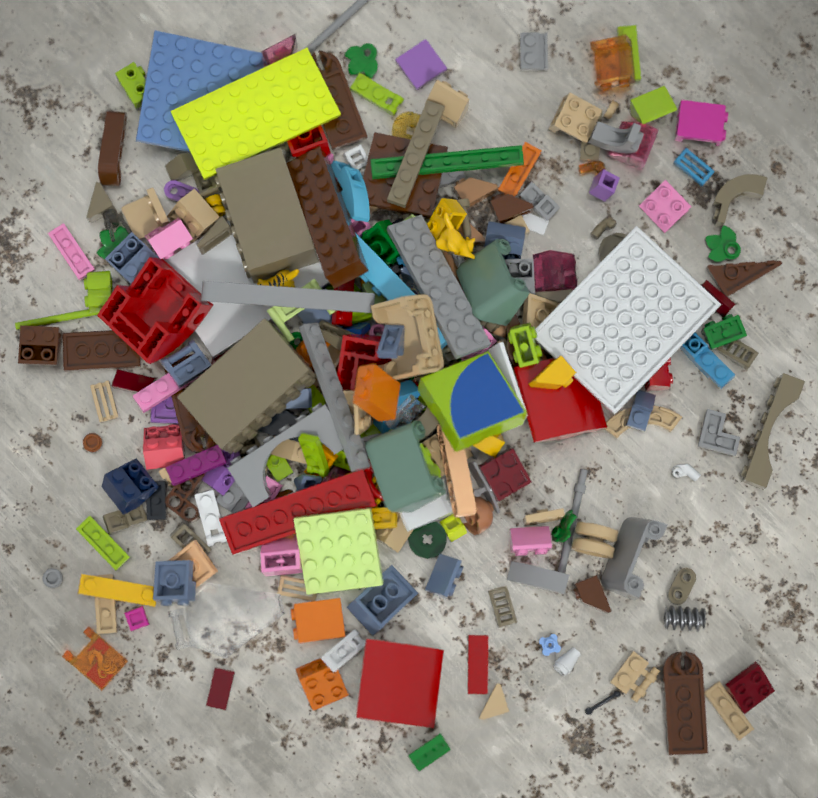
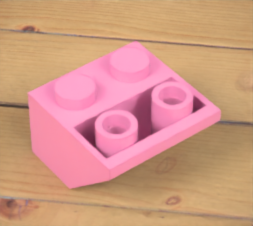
M549 526L509 529L511 553H515V556H526L528 552H535V555H545L552 548Z
M289 535L261 546V572L265 576L303 573L297 535Z

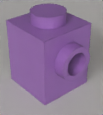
M603 169L593 178L588 193L605 202L615 193L620 178Z
M224 464L208 471L202 481L224 496L235 479L228 470L230 466Z

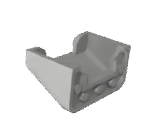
M636 517L625 519L618 533L617 541L613 546L615 548L613 558L608 559L601 578L602 586L631 600L639 599L644 583L640 577L632 574L643 544L647 543L649 539L659 540L662 538L667 524Z

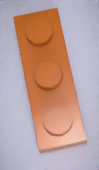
M525 142L522 146L524 165L510 167L498 188V192L503 195L510 194L516 197L542 150Z

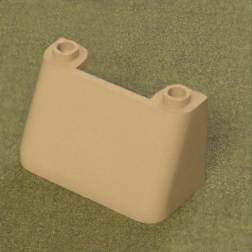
M428 295L404 296L371 305L373 319L378 324L404 325L405 327L404 354L398 356L397 359L392 358L391 362L384 365L383 371L395 380L435 373L443 369L444 360L433 304Z

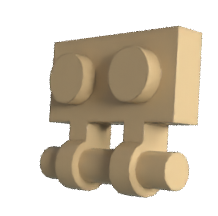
M633 651L610 683L624 694H627L632 689L635 693L631 699L637 703L641 697L645 696V691L650 684H654L657 679L656 676L660 671L655 667L650 672L646 671L645 668L649 662ZM642 675L645 679L640 686H637L634 683Z

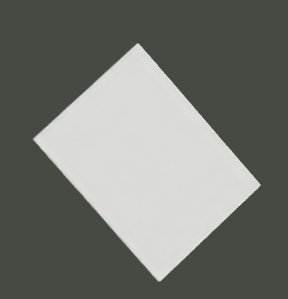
M233 234L204 255L200 253L197 244L203 238L201 237L165 260L201 294L202 281L257 285V283H253L252 278L248 279ZM320 261L298 269L299 273L294 278L296 288L303 287L313 279L317 281L321 289L330 284L324 275ZM211 302L213 307L195 332L215 359L238 343L264 318L272 322L273 320L267 310L273 306Z
M636 226L536 328L537 338H535V341L554 359L561 355L577 372L573 377L615 415L721 306V303Z

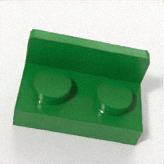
M732 314L723 317L722 321L715 323V321L706 323L704 325L705 328L701 331L702 335H705L711 350L747 337L740 316H733Z
M440 733L409 754L408 757L416 769L421 771L449 752L450 747Z

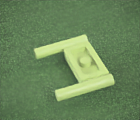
M315 279L301 287L322 290ZM273 306L267 312L288 342L294 340V337L284 322L306 308ZM327 310L330 315L336 312L334 310Z

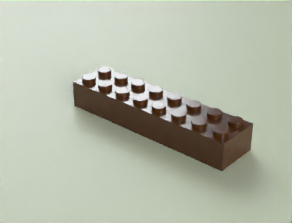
M318 146L287 162L286 164L326 279L334 288H337L368 272L369 269L327 155Z

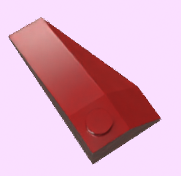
M321 125L287 141L293 157H299L318 146L321 147L327 156L331 155L329 144Z

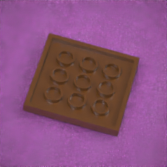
M374 132L363 176L368 193L369 206L431 218L435 208L442 173L418 175L405 208L388 203L387 198L396 177L372 179L371 159L405 156L411 139ZM431 144L427 154L448 152V147Z

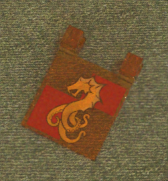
M88 626L83 632L91 639L77 657L69 650L62 657L102 691L128 660Z

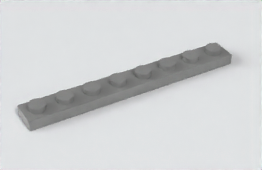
M318 322L303 324L299 329L352 472L367 469L371 465L360 436L355 435V422Z

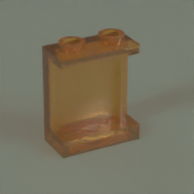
M627 35L590 42L591 50L594 51L597 81L594 83L599 90L609 91L612 87L617 86L625 88L629 87L630 84L636 83L632 41Z

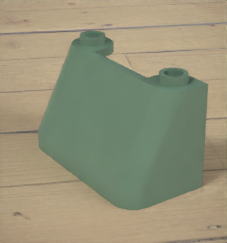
M505 239L494 240L475 253V259L468 258L456 270L464 294L472 307V314L481 321L503 326L509 324L530 294L523 279L514 278L510 275L503 255H508L511 247Z
M413 421L375 436L365 444L384 503L391 512H413L446 494L443 480L436 475H430L419 444V440L425 437V428L421 421Z

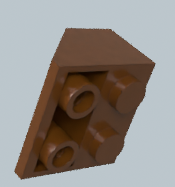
M20 325L18 364L57 366L62 346V330L59 327Z

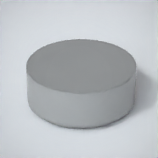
M51 568L44 572L43 583L47 587L57 588L62 584L63 575L59 570Z

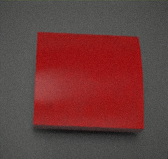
M554 359L539 361L537 364L521 368L520 366L514 367L534 442L563 440L607 428L601 402L574 377H572L573 381L567 387L561 386L558 389L530 387L529 383Z
M366 639L356 718L434 728L444 650Z

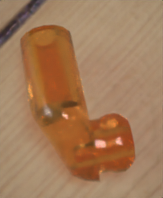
M602 161L578 165L580 175L593 171L599 174L603 169L606 170L605 163Z

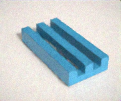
M687 148L673 162L700 186H703L715 172ZM686 154L695 163H697L706 172H708V174L706 175L704 172H702L697 166H695L687 158H685L684 155ZM680 160H682L686 165H688L697 174H699L703 178V180L699 176H697L693 171H691L687 166H685Z

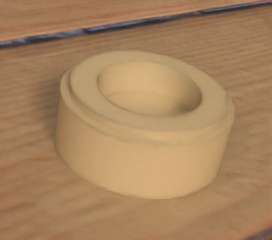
M612 100L603 117L608 120L611 119L618 107V103Z

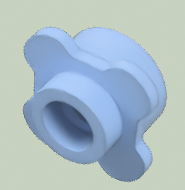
M551 634L550 637L540 638L539 644L542 645L543 655L549 656L550 653L560 652L561 647L558 645L557 635Z

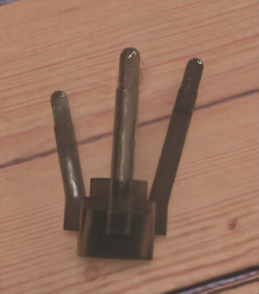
M109 209L103 212L104 225L106 230H109L112 242L115 241L113 228L118 227L119 222L122 223L128 234L132 232L125 222L123 215L118 214L116 209Z

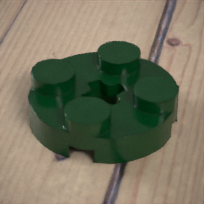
M435 521L414 529L408 537L409 547L415 555L429 559L435 558L443 552L447 538L444 528ZM423 535H431L432 543L424 544L422 542L424 540Z

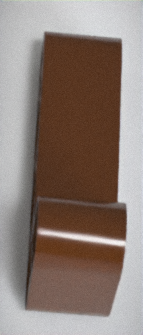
M106 112L98 161V176L101 185L120 187V163L127 125V112Z
M206 473L185 481L192 484L189 491L182 490V485L185 483L183 482L174 486L166 497L165 503L167 507L189 523H194L200 518L198 508L189 500L202 484V479ZM178 497L180 504L177 507H172L170 504L171 499ZM188 509H195L196 514L193 518L186 517Z

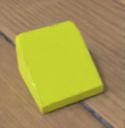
M453 514L439 522L451 542L467 533L460 518H455Z

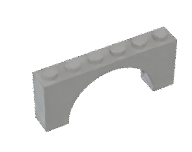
M319 403L311 409L312 413L308 416L304 413L296 418V424L290 427L287 424L278 430L280 432L279 435L276 437L270 435L263 440L264 445L259 448L255 445L246 451L247 456L244 458L238 456L230 462L232 465L228 467V470L253 507L272 495L266 482V465L270 454L281 442L299 437L301 433L318 436L320 442L325 444L334 455L343 449L327 403L323 406Z

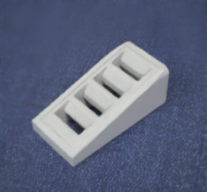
M361 145L343 154L351 168L360 169L367 164L368 157ZM359 152L360 156L352 160L351 156ZM363 159V163L355 166V162Z

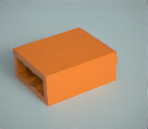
M376 364L358 366L353 403L379 422L395 420L401 384Z
M341 598L294 604V609H291L292 621L296 620L297 627L293 628L294 640H298L299 644L346 637Z

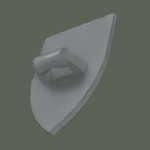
M476 462L468 463V468L479 486L478 489L473 490L474 496L479 497L483 493L492 504L496 513L499 514L500 510L496 499Z

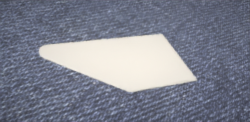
M530 213L522 216L529 230L544 235L549 220L546 221Z

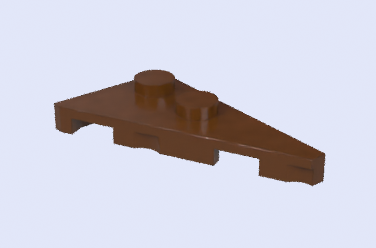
M775 260L742 262L739 264L728 263L725 265H708L706 269L720 291L729 297L778 268L783 263Z

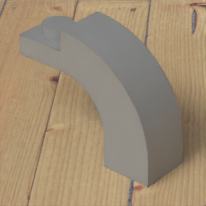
M598 121L588 143L613 152L635 153L638 151L644 133L639 132L641 125L636 123L629 129H619Z

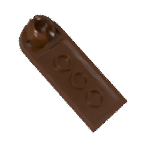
M319 50V57L324 70H321L315 52L312 54V57L341 113V116L323 124L333 151L367 139L368 136L340 61L335 55Z
M192 355L182 357L175 363L171 364L172 367H175L176 365L180 364ZM189 384L171 397L185 446L194 453H200L204 451L201 436L205 438L207 449L217 444L178 399V396L191 385Z
M682 651L676 652L668 656L663 665L668 755L708 754L703 666L695 654L684 651V669H681L680 657L682 656Z

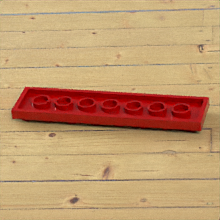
M364 469L266 501L255 507L252 506L219 518L231 553L234 555L295 534V517L371 508L377 506V502Z

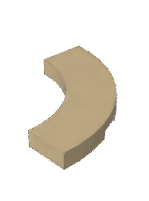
M654 406L647 425L658 426L671 432L682 416L670 409ZM632 407L613 415L606 421L607 428L604 430L617 439L623 432L630 429L631 427L626 426Z

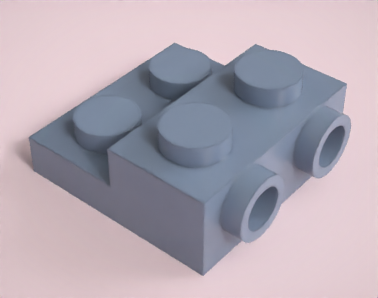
M156 561L153 600L160 602L162 606H172V602H177V605L187 606L189 602L195 601L196 582L192 581L193 561Z

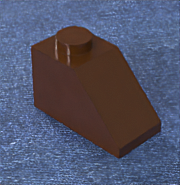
M498 194L490 201V208L497 223L504 224L520 215L529 214L534 210L532 203L510 194L504 196L503 194Z
M597 575L574 584L575 589L572 590L576 600L580 599L582 604L605 614L612 612Z

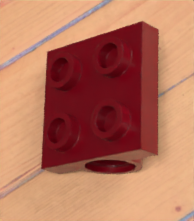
M756 661L725 684L726 691L743 714H746L775 692L760 664Z

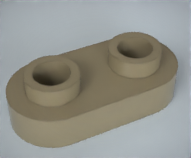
M683 568L676 574L667 593L668 600L672 604L680 605L687 600L696 581V574L692 569ZM684 574L690 576L689 581L683 579ZM676 591L681 593V598L675 597Z

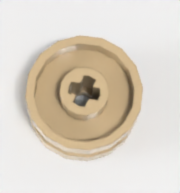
M577 522L575 533L584 538L573 539L571 549L591 556L612 559L615 548L604 542H616L618 531L599 524Z

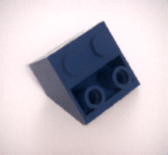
M136 458L106 473L101 487L120 512L125 515L140 507L159 486Z

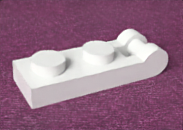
M214 489L194 494L208 547L213 546L217 542H227L219 521L221 515ZM218 529L219 534L212 536L211 530Z
M356 629L321 657L333 673L365 647L366 640H362Z

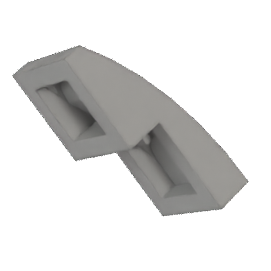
M530 182L518 194L522 200L532 203L534 211L546 221L560 208L548 194L545 195L533 182Z

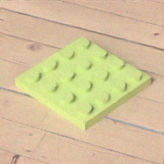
M371 508L294 518L307 595L382 586L384 584Z

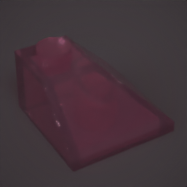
M295 34L261 51L265 67L297 52L298 47Z

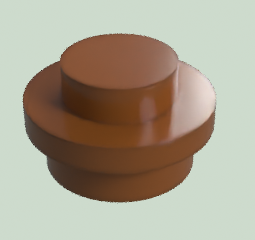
M89 433L83 439V446L89 452H97L102 447V439L96 433Z

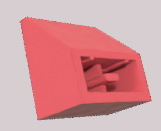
M179 424L144 428L143 454L146 470L166 468L185 459L184 442Z

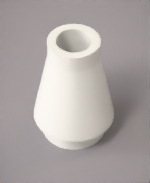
M572 647L555 661L553 668L565 677L571 673L581 653Z

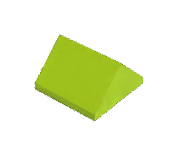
M666 86L630 100V114L641 124L677 111V107Z

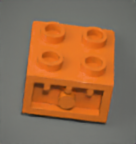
M321 658L295 669L312 710H317L348 696L339 671L337 670L333 673Z

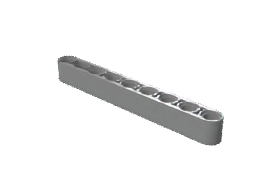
M202 281L201 301L362 313H372L371 305H374L375 300L374 293Z

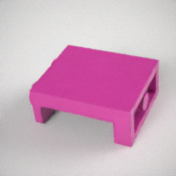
M681 100L678 106L675 141L682 142L683 139L713 142L716 143V146H720L722 141L726 139V130H723L724 123H727L728 112H725L726 105Z

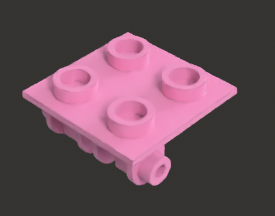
M664 180L639 205L664 233L692 207L667 180Z

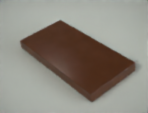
M113 330L62 333L64 372L141 367V357Z

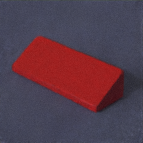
M468 635V694H488V635Z

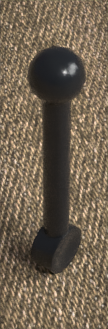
M615 690L611 696L597 703L593 707H587L585 709V713L587 715H591L595 709L599 708L603 704L607 703L615 697H620L621 692L619 690Z

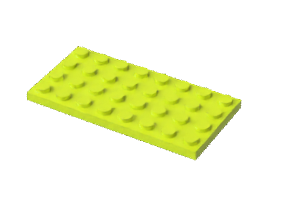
M308 48L170 111L204 180L216 175L217 168L259 155L341 116Z

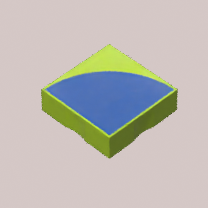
M489 351L420 379L418 392L430 412L437 418L444 435L455 452L475 445L489 436L504 433L524 423L527 412Z

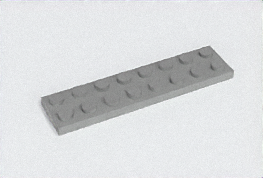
M419 215L388 226L387 232L420 294L428 295L432 300L436 324L455 359L488 348L491 342L479 320L472 314V307L443 253L436 247V240L423 216Z

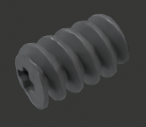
M673 605L668 610L665 607V630L668 629L670 624L673 630H676L677 625L680 626L681 631L684 630L685 626L688 627L689 632H691L693 626H695L696 632H699L701 627L704 630L706 622L705 608H701L700 612H698L697 607H694L692 611H690L689 607H685L684 611L681 606H678L676 611Z

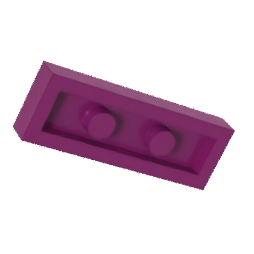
M216 445L167 466L166 470L172 485L176 486L227 464L222 449Z

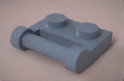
M194 340L188 342L187 346L170 357H164L160 360L179 388L200 376L212 366ZM193 351L195 353L180 364L172 367L171 364Z

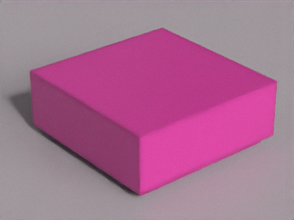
M143 606L124 613L131 632L150 625Z

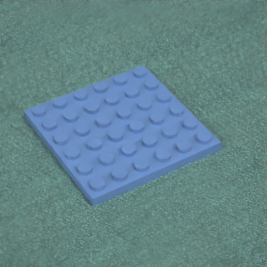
M155 30L136 142L190 152L170 111L264 67L265 53Z

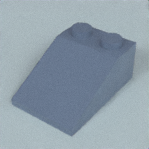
M393 565L382 573L384 582L382 586L367 587L346 607L372 636L418 594Z

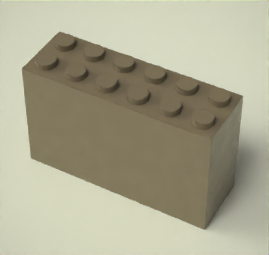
M281 147L216 169L218 176L214 178L248 279L252 278L255 284L258 283L259 279L266 280L274 277L279 271H293L319 262Z
M264 318L178 396V399L222 450L232 454L233 452H238L247 439L251 440L258 433L257 430L262 426H267L276 413L283 412L287 407L286 404L291 400H296L305 387L308 388L313 385L317 376L279 330Z

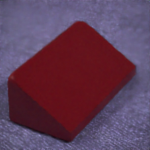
M706 279L701 286L721 303L716 312L725 317L734 307L735 303Z
M117 369L111 386L115 389L138 393L152 384L155 378Z
M215 667L206 706L226 710L235 672Z

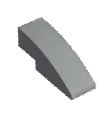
M511 561L507 580L564 595L569 574Z

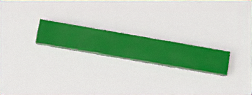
M522 145L427 154L419 175L524 165ZM404 156L371 159L372 179L396 177Z

